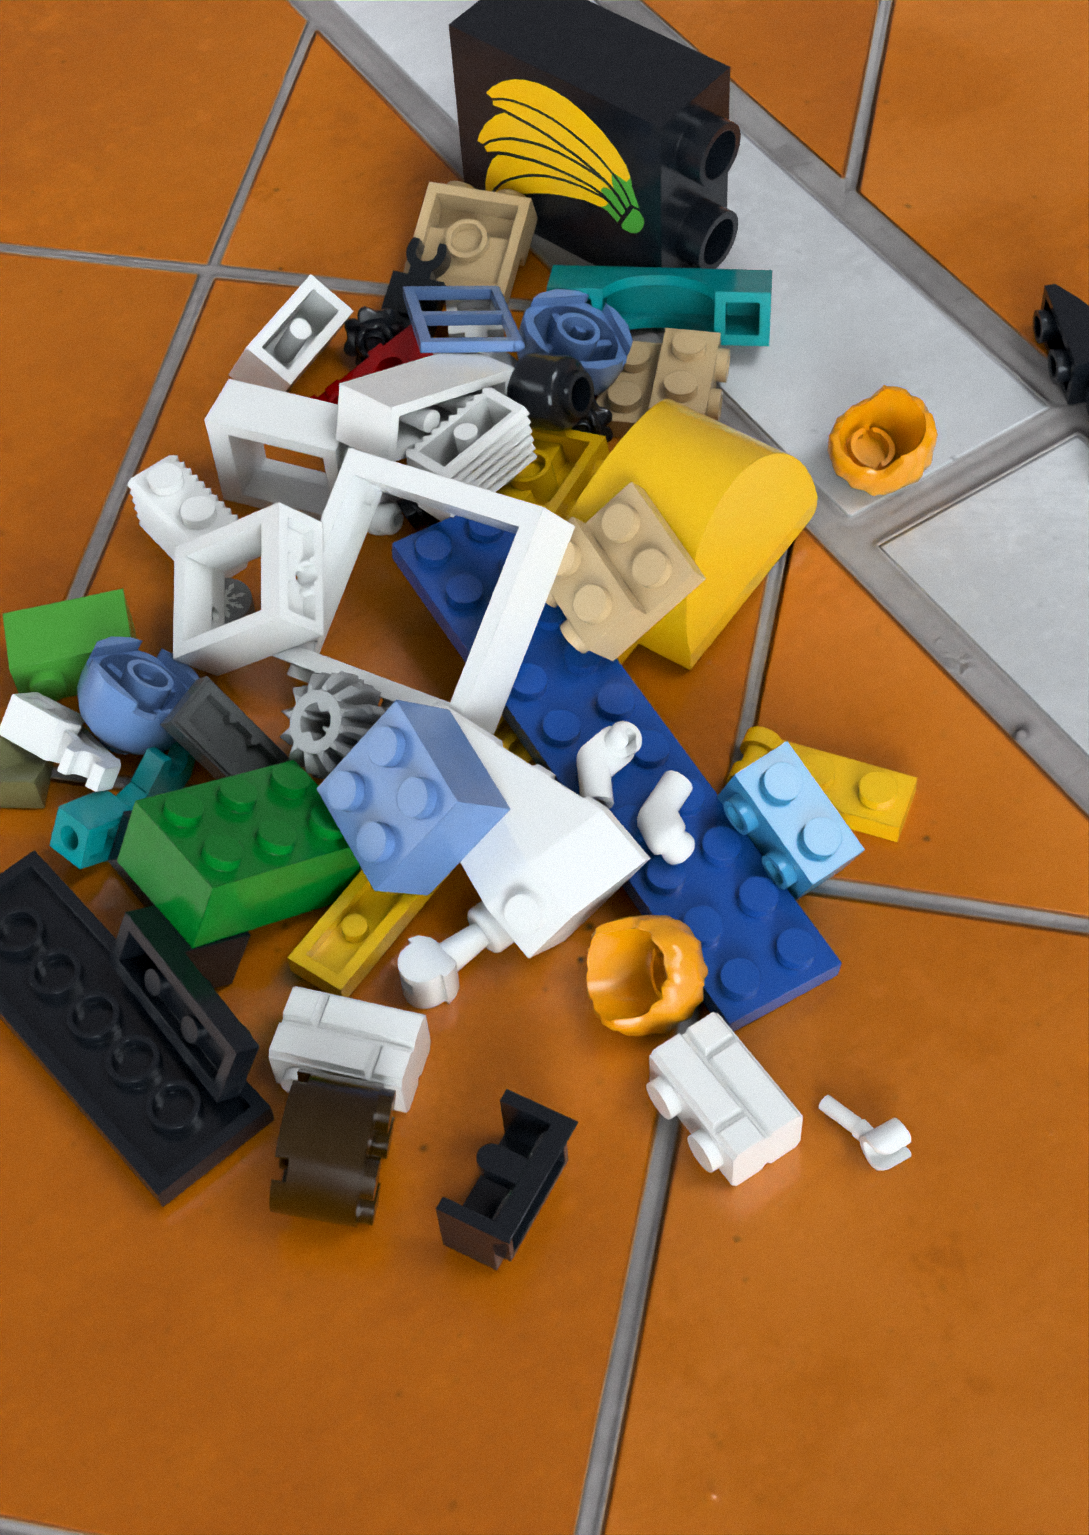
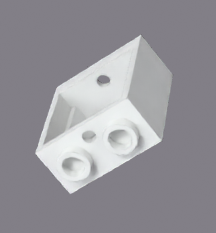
M228 379L204 419L223 498L261 509L280 502L320 521L347 450L352 448L336 440L338 404ZM263 444L323 458L325 472L266 458Z
M277 502L174 547L173 660L220 676L324 636L323 522ZM261 557V610L224 625L225 571Z

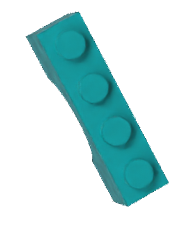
M553 265L547 291L564 289L586 293L589 295L587 304L603 311L605 303L608 304L625 320L629 330L640 328H675L721 333V345L769 346L773 270Z

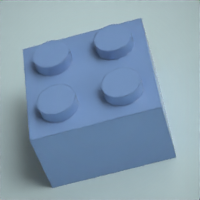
M402 700L394 701L316 788L374 891L428 896L510 810L509 805L449 709Z

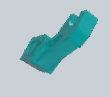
M177 741L169 748L168 755L155 746L148 748L131 782L116 796L108 790L92 792L58 806L49 846L79 869L107 861L123 812L132 810L136 800L182 789L192 775L196 759Z

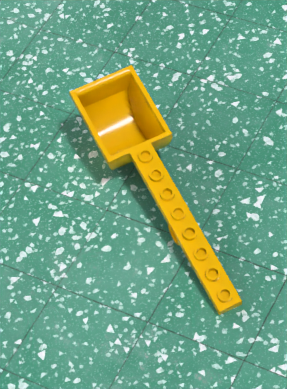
M664 399L650 408L618 442L591 478L565 520L568 521L573 516L586 523L630 482L645 490L706 580L617 657V660L622 665L636 646L640 644L691 670L811 520L817 508L818 496L811 475L806 467L795 457L672 399ZM501 715L494 736L502 740L505 749L532 766L536 765ZM361 870L287 957L290 970L326 993L349 997L443 881L428 896L374 891L363 870Z

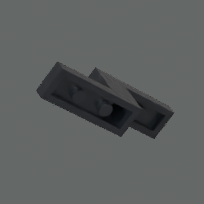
M132 810L124 811L108 862L145 908L125 912L108 962L215 1101L218 1103L240 1096L260 1046L253 1039L247 1027L241 1024L214 988L232 984L251 935L246 931L191 948L117 862Z

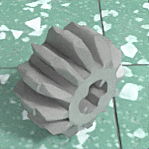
M343 671L332 674L325 672L311 674L308 686L303 685L302 687L293 688L296 701L295 706L281 711L290 720V727L280 738L289 745H293L288 760H295L300 767H305L306 772L312 774L313 777L325 779L385 713L383 707L378 706L382 692L376 690L372 685L364 684V680L358 679V676Z

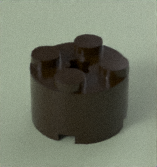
M299 1069L297 1071L298 1081L293 1080L280 1127L275 1157L280 1158L279 1168L285 1171L282 1181L271 1179L270 1212L356 1228L359 1223L373 1226L381 1189V1183H378L382 1159L388 1158L394 1130L395 1117H392L396 1090L384 1088V1084Z

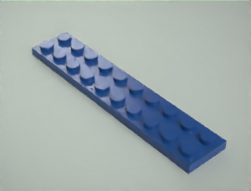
M456 515L453 518L450 517L393 542L392 559L466 663L516 534ZM545 603L502 716L534 762L556 775L554 780L580 795L576 757L579 749L603 728L613 726L616 722L628 721L638 728L642 736V746L634 754L633 759L611 777L614 805L609 810L651 859L622 887L641 915H666L680 920L688 925L694 936L701 941L704 961L708 968V975L705 978L703 987L704 1000L702 1002L709 1012H718L734 1032L837 976L842 962L788 889H780L767 875L762 865L763 855L748 835L739 833L730 823L725 814L723 804L717 798V793L617 658L611 661L591 651L583 654L576 650L560 630V625L567 619L559 605L553 608ZM669 770L684 775L693 787L692 792L678 813L686 825L685 831L695 840V848L693 853L684 862L676 865L668 864L661 854L654 855L648 848L637 826V816L641 807L663 774Z

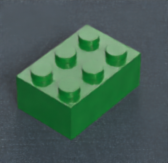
M295 760L136 800L117 859L120 866L191 948L331 905L353 881L361 869L316 789L319 785Z

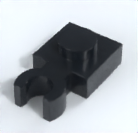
M413 237L406 250L407 260L411 265L407 274L393 270L381 310L391 308L395 312L394 322H403L407 327L411 324L403 300V286H446L444 282L436 281L438 277L448 270L451 263V252L446 244H439L437 254L432 260L422 261L421 256L425 246L420 238ZM419 300L422 311H442L445 300ZM427 326L430 337L434 338L437 326Z

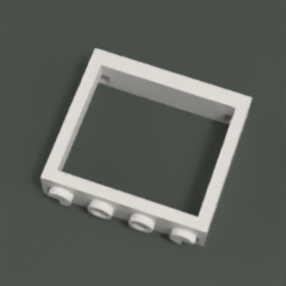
M348 448L320 519L323 522L324 636L272 656L291 663L287 675L309 683L311 674L322 672L332 674L339 673L340 671L355 674L358 676V679L364 680V684L372 685L376 690L382 692L380 697L383 699L381 707L385 711L395 700L428 706L441 702L494 735L575 526L545 507ZM383 492L516 534L451 702L320 654Z

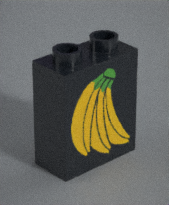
M479 0L449 24L465 183L470 184L475 189L491 192L511 189L531 198L538 217L534 234L595 266L716 269L725 260L734 244L738 231L737 214L727 208L728 172L735 161L741 140L739 126L729 120L730 66L588 0Z

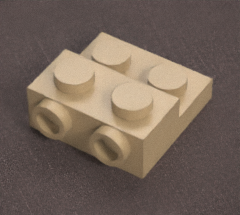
M429 181L413 237L420 238L425 246L421 256L422 261L432 260L437 254L440 243L446 244L451 252V263L448 270L438 277L436 281L444 282L446 286L496 285L500 287L508 305L519 265L525 266L538 217L532 199L515 190L501 189L498 192L475 189L470 184L461 181H450L447 184ZM408 260L406 261L405 268L403 271V273L407 274L411 266Z
M665 328L662 343L633 341L622 372L608 389L598 395L596 401L599 406L609 409L612 413V421L607 426L611 428L613 437L623 438L629 429L650 408L664 399H672L720 422L723 389H716L717 382L727 383L730 349L721 348V333L675 328Z
M630 482L586 523L573 516L568 520L575 528L546 603L553 608L559 605L567 619L560 625V630L576 650L583 654L591 651L614 661L706 578L645 490Z

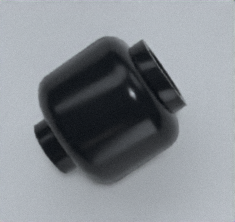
M536 352L525 354L515 363V369L507 386V397L527 409L530 413L527 417L531 421L529 424L531 429L569 430L589 412L594 398V386L590 375L578 359L565 354Z

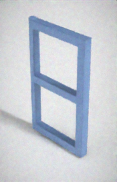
M403 286V300L420 353L521 352L524 350L525 344L499 286ZM419 300H492L496 311H422ZM502 325L507 337L431 338L427 326Z

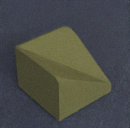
M1 735L0 808H45L54 762L43 760Z

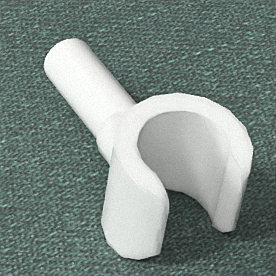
M830 1095L825 1096L821 1100L819 1109L852 1133V1136L860 1142L867 1161L874 1169L878 1171L888 1170L912 1156L911 1151L906 1147V1145L911 1143V1135L904 1124L897 1118H892L873 1128L865 1119H861Z

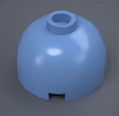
M564 289L539 293L533 298L530 307L526 309L521 320L519 333L525 348L523 351L517 352L518 359L522 358L525 354L536 352L570 355L578 359L590 375L594 386V397L603 393L616 381L625 366L633 342L628 324L614 308L606 303L603 311L591 307L590 304L586 303L589 297L586 293Z
M108 637L96 643L81 672L77 685L80 715L93 734L99 739L100 743L114 753L144 755L148 748L154 746L160 751L165 752L169 750L176 740L160 724L196 679L200 677L189 665L173 660V654L161 648L157 658L146 652L139 651L142 640L132 637Z

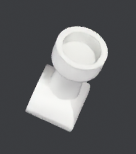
M483 901L469 909L467 914L469 926L438 943L431 937L420 935L408 939L409 945L400 952L397 961L403 995L412 1006L420 1009H430L444 1001L450 1004L457 996L460 987L458 976L460 969L485 947L491 952L499 953L514 943L513 939L486 908Z

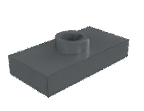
M208 676L196 679L160 724L216 780L290 761L288 760L289 757Z

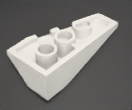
M441 702L433 703L431 706L451 711L510 807L508 813L460 863L486 908L529 959L564 942L651 858L606 806L590 796L581 797L554 780L556 775L540 764L532 766L503 747L502 740Z

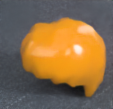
M883 385L870 398L852 405L836 419L829 434L827 447L836 475L845 479L851 488L864 490L872 496L890 494L918 482L923 476V472L930 467L933 460V452L938 436L933 415L929 413L923 400L912 396L906 389Z
M666 915L628 916L601 924L591 935V945L587 948V997L593 1001L594 1014L601 1019L604 1026L627 1036L667 1034L680 1022L692 1018L695 1008L704 1000L703 987L705 978L708 975V968L704 961L701 941L694 936L688 925Z

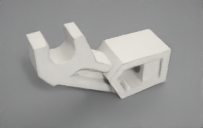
M38 692L12 694L0 725V735L43 760L60 763L57 771L64 775L77 774L88 778L85 786L95 792L111 790L121 768L120 759L109 752L83 727L84 720L79 713Z

